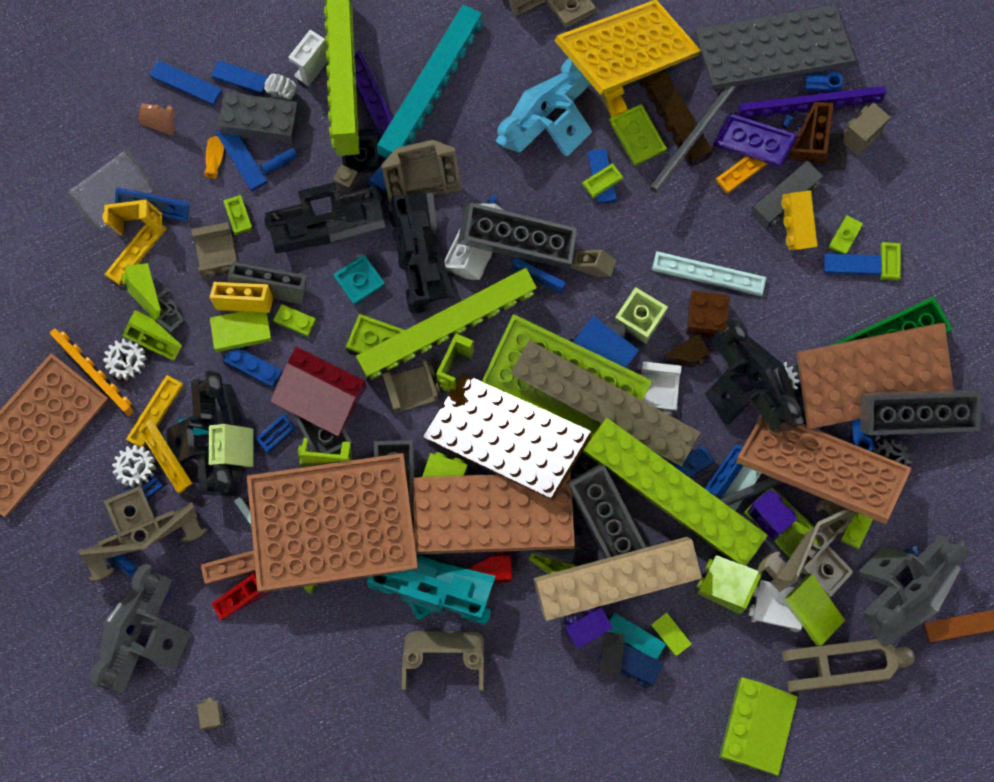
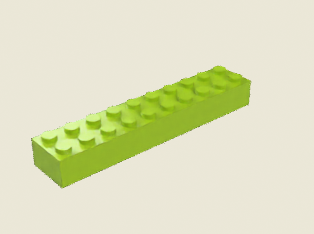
M324 0V3H327L324 6V13L326 18L325 31L328 32L327 36H325L326 47H328V50H326L328 62L326 69L327 76L329 77L327 81L329 92L328 106L330 107L328 117L329 123H331L329 136L332 149H336L337 156L359 154L352 2L351 0Z
M524 268L356 355L355 361L364 378L373 380L379 377L384 369L390 371L398 367L399 361L404 360V362H408L415 358V353L420 351L423 354L432 349V344L437 342L440 345L448 341L450 335L454 334L455 336V334L465 332L467 326L470 325L473 328L484 321V317L487 316L490 319L496 316L500 309L504 308V310L515 306L517 300L520 299L521 302L527 300L534 295L533 291L537 287L528 270Z
M608 418L604 419L582 451L597 463L605 465L609 472L733 562L747 566L768 536Z

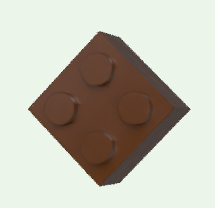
M691 291L686 334L714 337L718 331L726 330L727 324L725 320L728 318L730 295Z

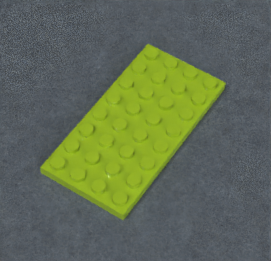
M515 314L512 315L482 380L485 384L591 431L592 436L601 425L600 422L511 375L528 340L642 401L652 383V380Z

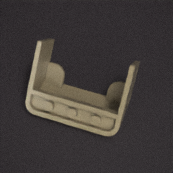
M413 631L406 635L402 657L403 692H408V669H416L422 664L423 653H463L465 666L471 670H479V692L484 693V638L480 633Z

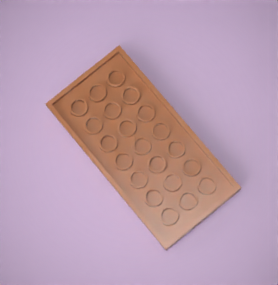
M945 323L796 352L807 428L809 429L860 419L861 393L954 390Z
M52 353L0 410V514L5 518L12 513L109 401V398Z
M762 415L736 460V463L884 524H887L912 469L814 428L809 429L804 424L773 432Z
M571 472L553 501L498 474L414 478V541L416 554L574 549L572 494L566 484L571 479Z

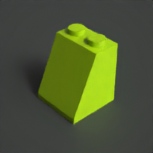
M716 555L713 560L709 559L705 570L708 572L705 578L701 576L696 586L700 588L697 594L741 615L748 606L762 572L758 573L757 570Z

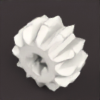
M272 73L266 79L264 89L268 94L277 99L290 101L296 92L297 86L294 81L286 78L284 75Z

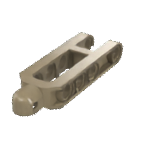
M878 639L800 648L782 652L783 662L797 659L800 661L816 659L819 676L788 681V692L887 681L897 669L909 667L915 660L914 652L910 648H895L891 644L884 647ZM877 649L886 655L887 666L885 669L830 676L827 656L837 654L842 656L853 652L864 653Z

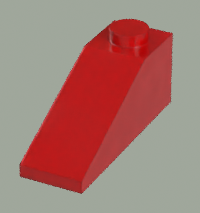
M496 553L495 556H491L468 569L496 576L494 583L512 582L511 556H507V553Z
M253 573L211 604L221 621L260 600L271 591L259 593L257 591L256 573Z

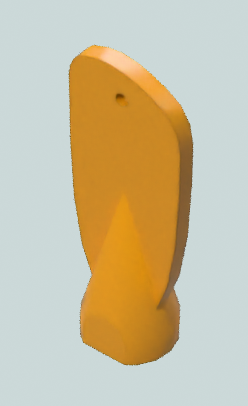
M218 136L211 137L207 142L206 169L204 171L206 178L216 179L218 177V168L224 153V146Z

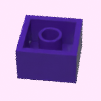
M770 489L751 505L747 513L774 542L794 524L797 518L795 517V512L781 502V496Z
M600 606L578 612L575 615L574 613L566 615L563 618L564 621L560 623L570 643L576 648L582 647L613 628Z

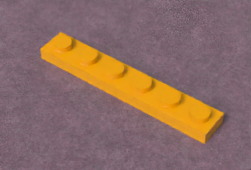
M54 328L50 335L129 417L134 411L130 407L132 403L127 397L121 398L117 394L120 390L113 383L109 385L105 381L107 379L106 375L101 370L96 371L93 368L95 364L88 357L84 359L80 355L82 350L76 344L72 346L68 342L70 338L64 331L59 333Z

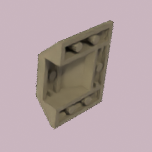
M435 140L396 148L381 165L389 203H391L392 197L397 195L433 193L435 197L462 190L455 148Z

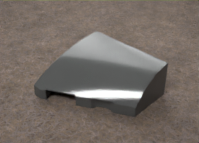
M166 287L157 295L161 312L156 322L173 336L184 320L177 311V305L170 296L169 288ZM143 310V311L141 312V313H143V314H145V315L151 317L145 310Z

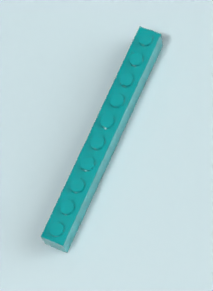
M462 5L377 144L379 155L388 158L396 148L413 143L416 131L422 128L425 116L429 115L433 109L434 101L439 100L442 88L448 85L451 73H455L460 58L463 59L466 55V48L468 45H472L475 33L481 30L483 26L481 12Z

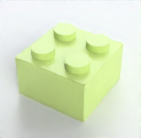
M635 287L615 317L614 324L626 326L625 332L647 344L666 315L668 306Z

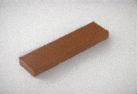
M994 610L925 622L923 624L928 643L994 631Z

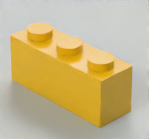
M811 190L782 194L781 204L785 214L784 226L787 231L786 244L788 249L798 250L817 247Z
M214 282L210 294V300L215 309L224 311L270 313L274 298L268 284Z

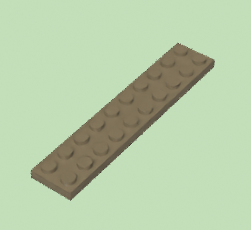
M528 340L511 372V375L600 423L606 418L610 419L646 447L680 466H683L700 434V431Z

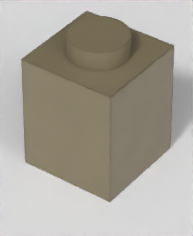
M340 165L333 178L337 190L343 193L353 192L359 182L358 172Z
M209 698L202 700V704H197L200 729L208 730L224 726L219 701Z

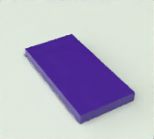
M730 113L714 141V145L781 168L797 139V135Z

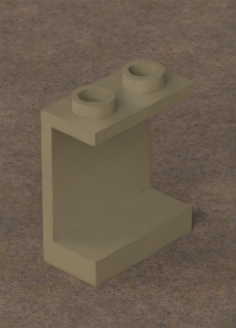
M229 223L191 229L192 237L196 244L199 261L198 271L201 277L211 278L220 273L229 274L232 263L237 262Z
M423 361L422 367L391 376L390 372L382 374L394 414L438 401V394H441L438 383H433L432 377L435 374L432 365L428 366L427 361Z

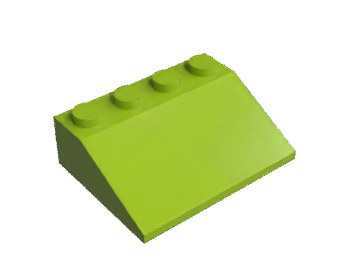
M741 677L738 680L719 758L778 776L798 696Z

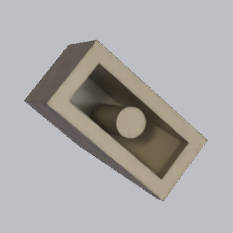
M576 250L570 267L595 277H611L617 260L604 250Z

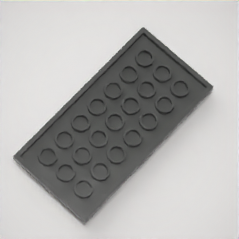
M836 5L695 29V35L712 90L853 66L856 62Z

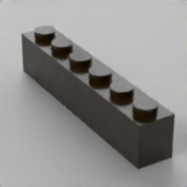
M663 69L638 81L642 88L645 87L650 102H654L658 116L664 119L667 131L671 132L674 136L675 145L681 147L697 126V122L666 70ZM703 133L684 157V160L689 162L691 167L711 158L713 149Z

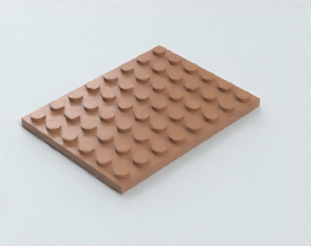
M403 453L247 476L257 591L259 593L418 570Z

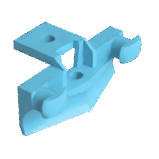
M569 58L563 63L561 74L524 91L512 114L500 123L497 129L499 134L496 139L497 144L520 153L546 128L562 154L569 156L592 133V130L573 102L591 83ZM545 101L546 108L542 111L541 105ZM555 108L566 109L555 122L546 118ZM571 125L572 131L570 134H567V128Z

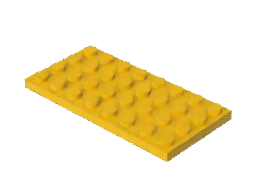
M657 0L557 35L554 40L600 95L696 57L701 52L699 47Z

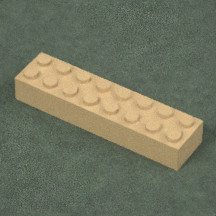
M688 537L533 579L542 615L548 621L701 579L693 541Z

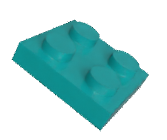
M362 255L333 274V277L354 306L385 286L384 281L365 255Z

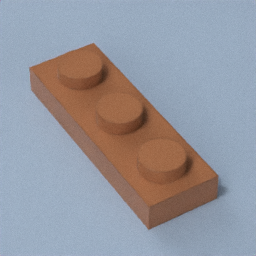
M254 550L201 564L204 583L207 585L255 572Z

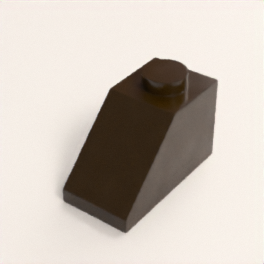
M697 334L667 352L664 359L666 362L692 368L696 365L700 367L708 362L711 352Z

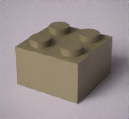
M875 103L870 107L865 106L859 113L860 116L857 119L853 118L847 124L848 128L843 133L845 136L842 143L857 156L883 133L890 119V116Z

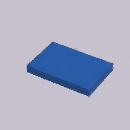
M594 316L591 317L573 341V343L625 368L639 352L636 347Z

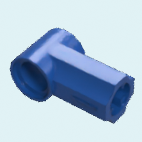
M832 72L829 75L807 74L805 91L840 92L843 77L837 72Z
M860 419L851 420L854 445L859 447V444H864L867 450L871 451L874 445L871 435L860 432Z

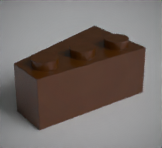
M814 102L789 152V160L827 163L833 103Z

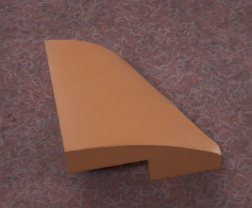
M142 104L139 111V124L173 136L176 131L173 123L176 114L171 106H167L166 110H164L159 105Z

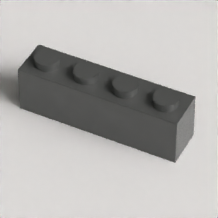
M806 161L757 203L751 214L766 229L771 225L774 227L781 221L780 217L784 215V209L781 204L782 194L810 190L815 192L821 186L820 182L823 175Z
M237 262L232 263L228 274V283L268 284L274 296L273 299L303 304L307 292V275Z

